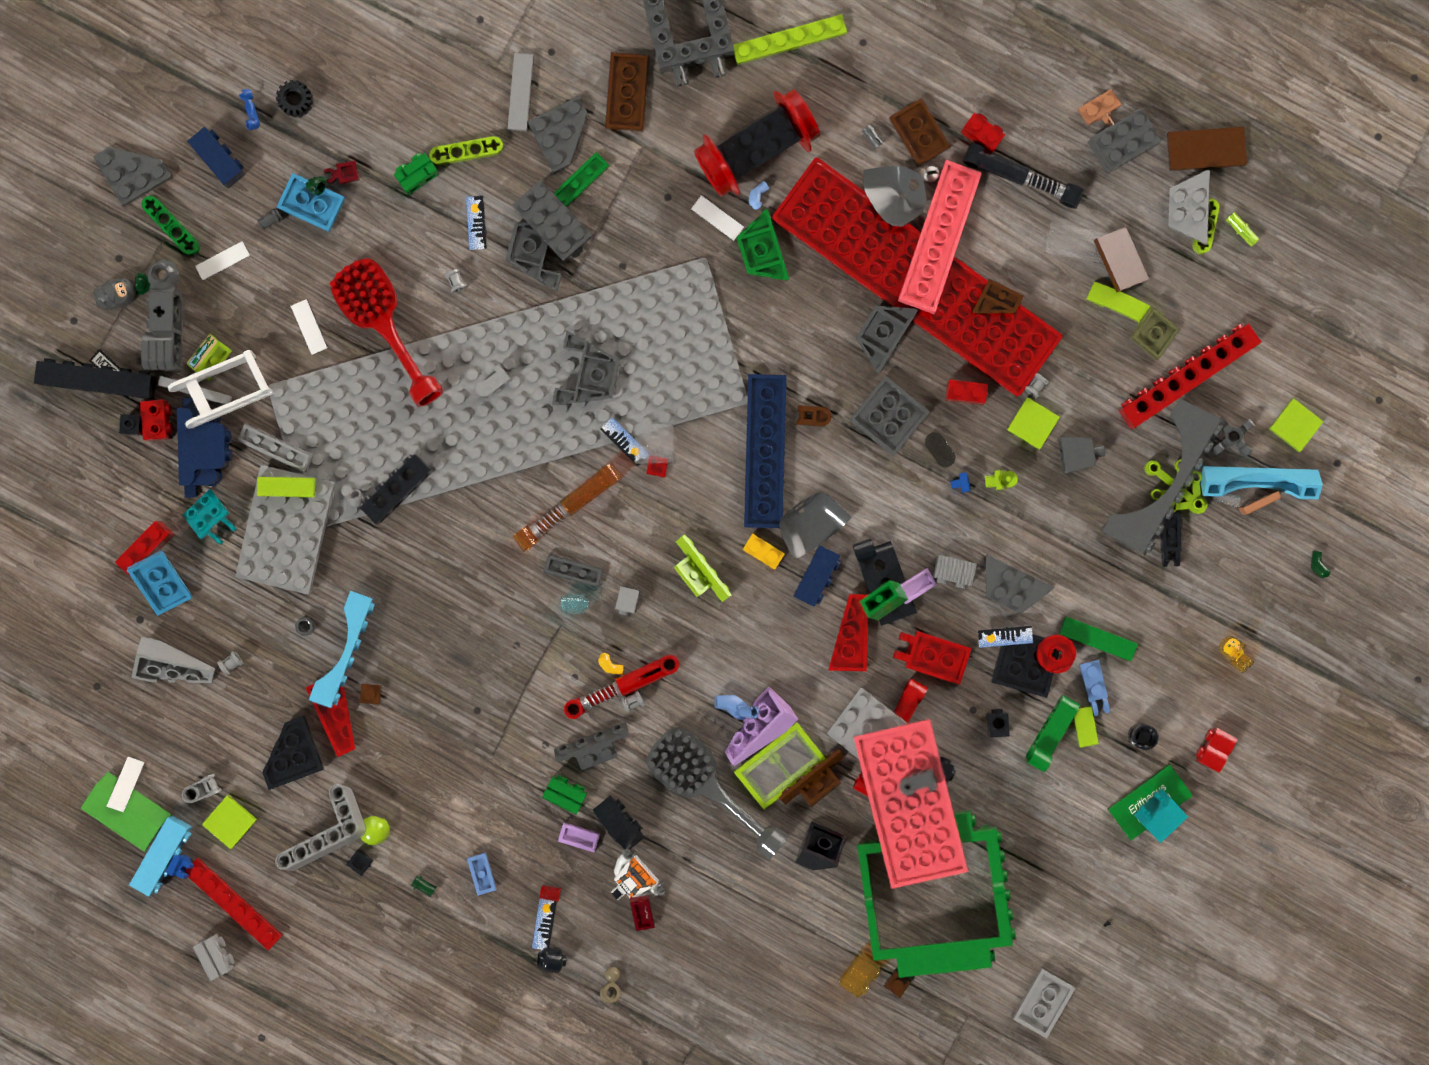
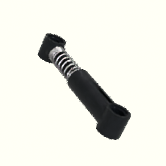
M975 143L969 144L962 161L967 166L985 170L1021 186L1029 184L1030 187L1034 186V189L1038 188L1039 191L1043 190L1044 193L1053 194L1054 197L1060 199L1059 202L1062 205L1072 209L1078 208L1084 193V189L1071 183L1059 185L1058 182L1049 181V178L1045 179L1044 176L1035 175L1034 172L1030 171V168L987 151L986 148Z

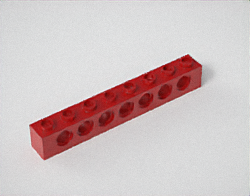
M1249 323L1244 326L1239 324L1232 329L1233 333L1227 337L1224 334L1216 340V345L1213 347L1208 345L1200 351V356L1195 358L1193 355L1184 361L1185 366L1182 368L1177 366L1168 372L1170 376L1163 379L1161 377L1153 382L1154 387L1149 390L1144 388L1137 393L1138 397L1132 401L1130 398L1121 404L1122 408L1118 412L1129 428H1136L1262 343ZM1234 338H1236L1240 343L1238 348L1234 347L1232 344V340ZM1217 349L1223 351L1224 357L1222 359L1217 356ZM1202 359L1207 361V369L1201 367ZM1186 370L1192 373L1191 380L1185 377ZM1170 381L1176 383L1177 388L1175 391L1169 388ZM1155 391L1160 393V401L1154 400L1153 393ZM1138 402H1142L1145 405L1144 412H1140L1137 409Z

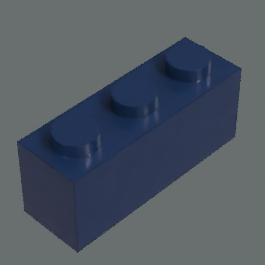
M203 127L187 142L221 183L229 189L246 175L242 170L244 166L237 158L234 160L230 156L232 151L226 144L221 145L218 139L220 137L213 129L209 131L206 127Z
M819 545L793 597L813 607L816 604L819 605L824 597L821 594L824 587L828 588L833 579L830 577L832 571H837L841 560H839L840 555Z

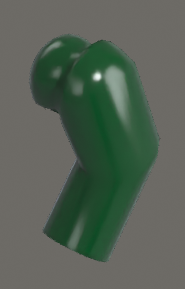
M1312 551L1311 570L1320 578L1329 577L1330 569L1321 562L1322 552Z

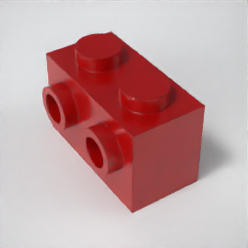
M975 112L960 132L975 144L983 146L992 153L1006 135L1001 127L996 124H990L984 115L976 114Z
M153 400L140 402L143 440L171 439L173 425L170 423L169 415H172V408L168 401Z

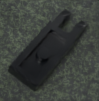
M1174 513L1170 520L1167 519L1163 525L1165 529L1160 536L1163 567H1167L1169 563L1168 551H1174V566H1180V551H1182L1181 513Z

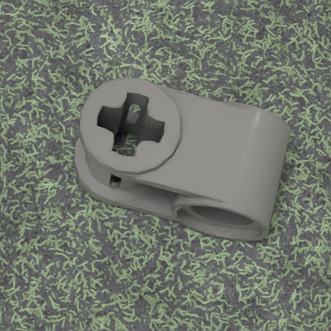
M213 773L184 788L182 799L186 803H194L221 792L222 789L218 787L214 779L215 774ZM190 789L196 791L195 799L189 797L188 792Z

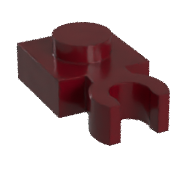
M355 160L336 164L337 170L331 168L324 169L325 174L332 173V178L327 179V184H333L337 179H339L340 184L360 181Z

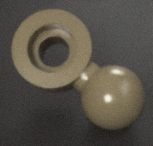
M609 967L605 971V978L608 983L601 987L600 997L606 1003H614L620 998L621 994L620 988L615 984L620 978V971L616 967ZM608 990L610 991V996H609V997L607 996V991H608Z

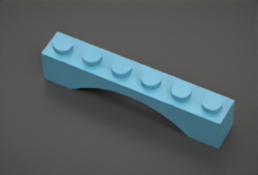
M1203 466L1201 472L1202 480L1200 481L1203 496L1221 497L1238 489L1260 487L1282 491L1298 499L1318 500L1323 487L1319 470Z
M350 591L344 606L348 625L345 650L335 667L327 675L315 682L309 698L310 701L332 708L333 704L337 706L340 694H338L340 686L344 687L348 677L345 676L347 668L351 669L354 658H352L353 651H358L361 640L358 638L361 632H365L368 622L365 621L367 614L371 615L375 606L372 603V598Z

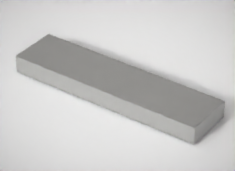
M514 53L508 130L527 132L533 54Z
M245 423L237 440L302 472H307L313 454Z

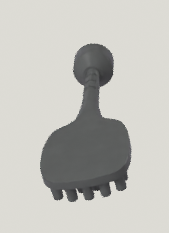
M681 727L673 728L666 732L650 750L647 757V766L656 779L680 796L691 798L696 795H703L720 804L758 837L757 850L768 860L774 856L789 838L778 826L764 828L727 794L717 780L716 771L718 765L713 753L690 731Z

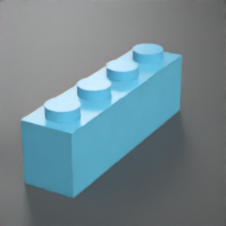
M173 815L168 817L129 886L148 897L154 893L157 894L163 885L161 883L164 876L167 877L169 875L166 871L174 855L181 854L182 850L180 848L183 842L187 843L192 833H190L192 826Z

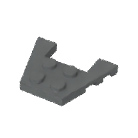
M527 222L515 223L506 262L558 292L562 274L543 269L548 245Z
M566 331L563 349L582 352L583 354L575 391L555 388L552 405L557 406L613 398L620 360L573 333Z

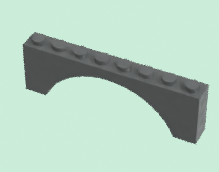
M1179 399L1170 414L1182 441V460L1174 482L1163 496L1148 507L1128 514H1112L1102 530L1104 535L1143 556L1147 552L1151 553L1153 550L1155 538L1163 533L1165 529L1163 525L1167 519L1170 520L1175 511L1173 508L1176 502H1181L1185 487H1189L1194 479L1193 473L1196 469L1199 470L1204 462L1203 456L1211 451L1214 444L1212 443L1215 436L1218 437L1223 430L1220 418L1182 399Z

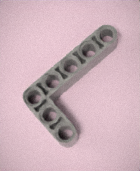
M334 784L329 789V797L339 824L278 854L275 860L277 868L295 871L361 838L365 834V824L354 793L349 786ZM342 790L343 794L339 797V793ZM349 807V813L346 815V809ZM355 825V831L352 833V827ZM338 833V834H339V838H338V840L336 841V840H335V837H336V834ZM322 841V847L319 849V844Z

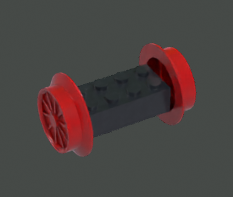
M792 89L783 95L775 90L773 95L777 104L776 108L716 145L706 134L703 135V145L693 151L704 174L720 197L731 191L738 196L741 195L736 182L737 179L797 142L807 152H811V142L820 137L821 134L811 111L797 91Z

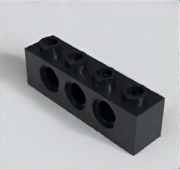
M417 454L407 456L403 460L404 465L400 469L395 468L389 474L390 478L385 483L384 481L375 488L376 492L372 496L368 495L361 502L363 505L360 509L376 525L382 523L434 472ZM411 469L414 472V476L412 479L407 480L405 472ZM394 483H398L400 490L394 494L391 491V486ZM381 496H384L386 499V504L383 507H379L377 504V500Z

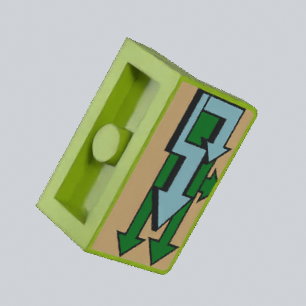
M209 334L188 360L187 364L197 373L224 362L232 350L217 340L212 334Z

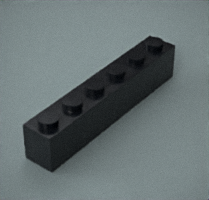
M44 358V361L36 362L34 384L154 400L157 377L150 375L151 372L139 370V373H131L132 369L120 368V371H115L110 366L101 365V369L94 368L93 364L82 363V366H75V362L63 361V364L56 363L55 359Z

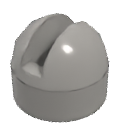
M359 490L350 492L346 497L349 504L353 507H359L362 504L363 495Z

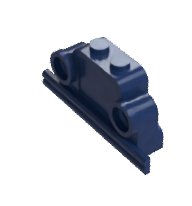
M182 398V408H177L179 485L184 486L185 498L197 497L196 486L213 487L218 485L222 480L221 470L226 469L229 466V461H232V451L229 450V442L232 440V435L227 426L220 423L221 416L191 429L186 427L185 423L188 420L200 415L198 409L194 408L192 398Z

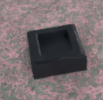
M357 849L346 865L362 876L374 860L360 849Z

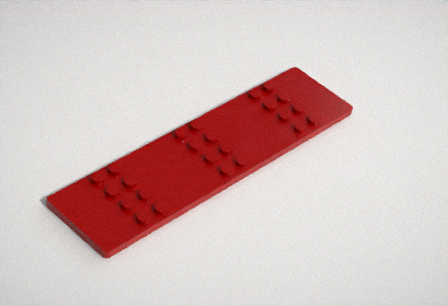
M814 158L775 211L772 220L891 307L915 308L899 302L898 299L921 232L909 223L904 226H893L885 222L871 204L865 191L821 159ZM954 256L936 312L932 314L915 308L918 311L912 322L1011 394L1018 397L1026 389L1025 387L1028 386L1062 339V334L1021 304H1019L1015 313H973L972 311L988 280Z

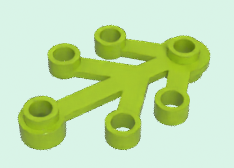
M1182 459L1177 460L1174 463V468L1177 470V474L1179 471L1178 462H1181ZM1152 460L1145 464L1144 470L1147 475H1156L1169 487L1172 485L1174 479L1161 469L1158 461ZM1152 464L1157 467L1155 472L1151 470ZM1195 471L1193 475H1198V480L1192 481L1193 495L1185 487L1183 498L1188 502L1176 503L1174 506L1175 511L1190 509L1192 513L1201 514L1207 509L1208 502L1201 495L1200 481L1202 480L1200 472ZM1154 489L1150 492V497L1152 500L1157 501L1167 490ZM1155 491L1159 492L1158 498L1153 496ZM1196 501L1201 502L1200 508L1195 506Z

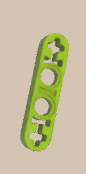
M492 136L437 146L430 150L429 157L435 165H446L498 155L503 151L504 145L500 138ZM494 141L500 144V146H497V150H493L492 147L486 148L488 152H485L483 145L486 142V146H491ZM475 144L481 146V151L478 154L471 153V147ZM454 148L462 149L460 157L455 158L452 156ZM448 149L450 159H447V156H441L439 161L433 158L438 151L442 155L447 154L445 150Z

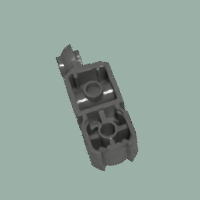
M162 259L152 263L147 273L150 292L146 301L147 308L149 309L146 325L150 332H145L142 336L141 362L143 369L150 370V372H180L182 368L183 296L177 290L178 268L170 260ZM165 270L164 278L159 279V272Z

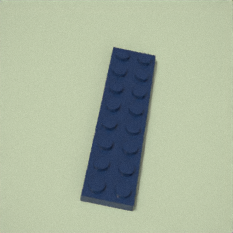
M748 374L744 528H779L780 519L783 517L787 375Z

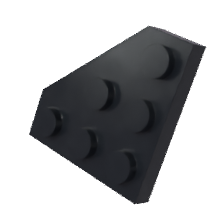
M305 715L284 723L282 732L273 747L271 756L262 773L268 790L324 770Z

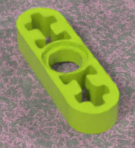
M1212 198L1209 199V203L1214 210L1210 211L1208 217L1211 229L1208 231L1207 247L1201 250V246L1198 245L1200 241L1194 239L1192 247L1197 254H1205L1212 247L1219 213V203Z

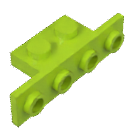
M685 534L680 537L676 543L687 557L674 566V569L694 595L698 597L711 587L722 602L731 596L729 588L720 581L716 571L710 568L705 557L694 547L693 541L687 538Z

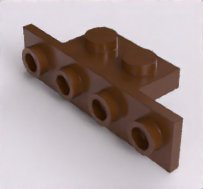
M839 749L829 753L826 760L813 766L812 771L798 778L797 783L792 787L783 790L779 799L786 805L801 793L807 803L813 807L841 784L831 768L845 758L843 753Z

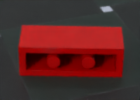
M154 521L115 563L130 576L127 572V567L159 552L175 534L162 521Z

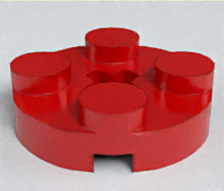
M1050 635L1038 644L1037 660L1046 671L1063 673L1072 667L1076 659V648L1072 641L1061 635ZM1054 649L1061 651L1059 659L1051 656Z

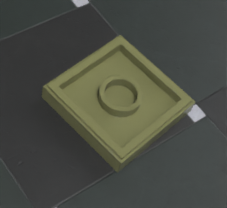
M1150 306L1129 336V339L1153 359L1159 360L1180 329L1156 308Z

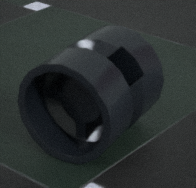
M1138 723L1133 725L1128 732L1129 742L1139 749L1150 750L1158 743V733L1149 725Z

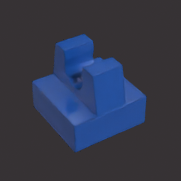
M967 472L959 473V480L950 481L952 489L961 487L962 493L971 491Z
M174 855L166 873L171 876L187 879L189 875L185 873L186 868H193L194 864L187 855Z

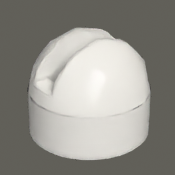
M929 166L924 172V178L928 182H935L940 175L938 168L934 166ZM927 172H937V174H927Z

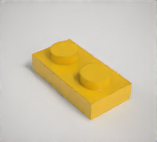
M753 533L743 548V551L774 570L785 555V553Z

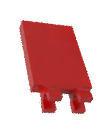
M916 631L914 636L900 632L899 639L909 642L906 653L895 650L893 658L905 661V668L959 685L961 684L971 648Z

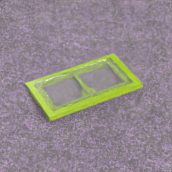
M795 722L784 734L770 742L733 772L765 810L779 799L783 790L792 787L797 783L798 778L807 775L812 771L813 766L822 763L826 758L801 726Z

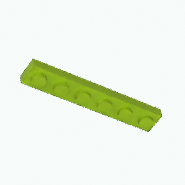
M842 14L734 44L736 63L740 65L847 35Z

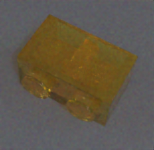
M860 950L838 980L839 985L859 998L860 995H865L868 991L870 981L872 979L875 980L879 976L881 966L877 961H873L872 957Z

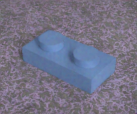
M487 853L468 857L467 861L477 896L497 890Z

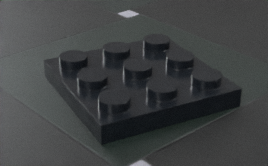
M1032 634L1033 643L1000 646L991 683L1047 698L1054 673L1046 671L1037 660L1038 644L1045 637ZM1054 649L1051 656L1058 659L1060 651Z

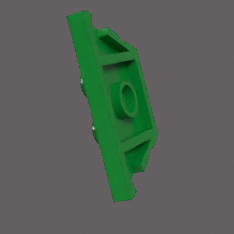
M766 209L736 237L747 275L788 281L789 276L768 209Z

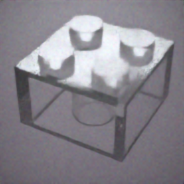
M635 424V463H674V425Z

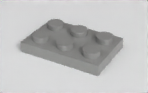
M1040 968L1012 1018L1047 1039L1076 988Z

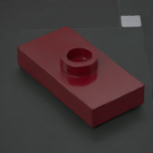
M649 895L629 898L636 931L655 928Z

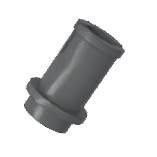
M869 124L862 130V136L868 139L875 150L884 141L875 131V126Z
M278 208L275 210L271 209L270 213L257 219L260 227L265 230L276 222L280 223L283 215Z

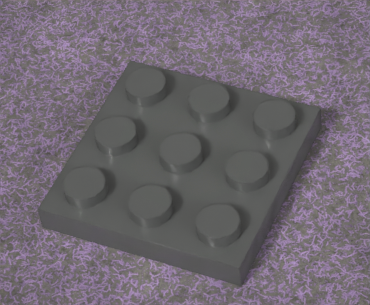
M885 376L849 421L891 456H894L930 411Z

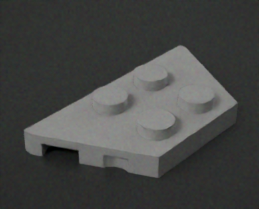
M1206 170L1170 188L1169 228L1177 232L1179 231L1189 238L1198 240L1204 245H1207L1210 170Z

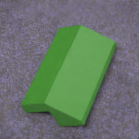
M107 772L95 785L81 809L145 852L171 814L135 789H133L124 812L107 807L118 781L117 777Z

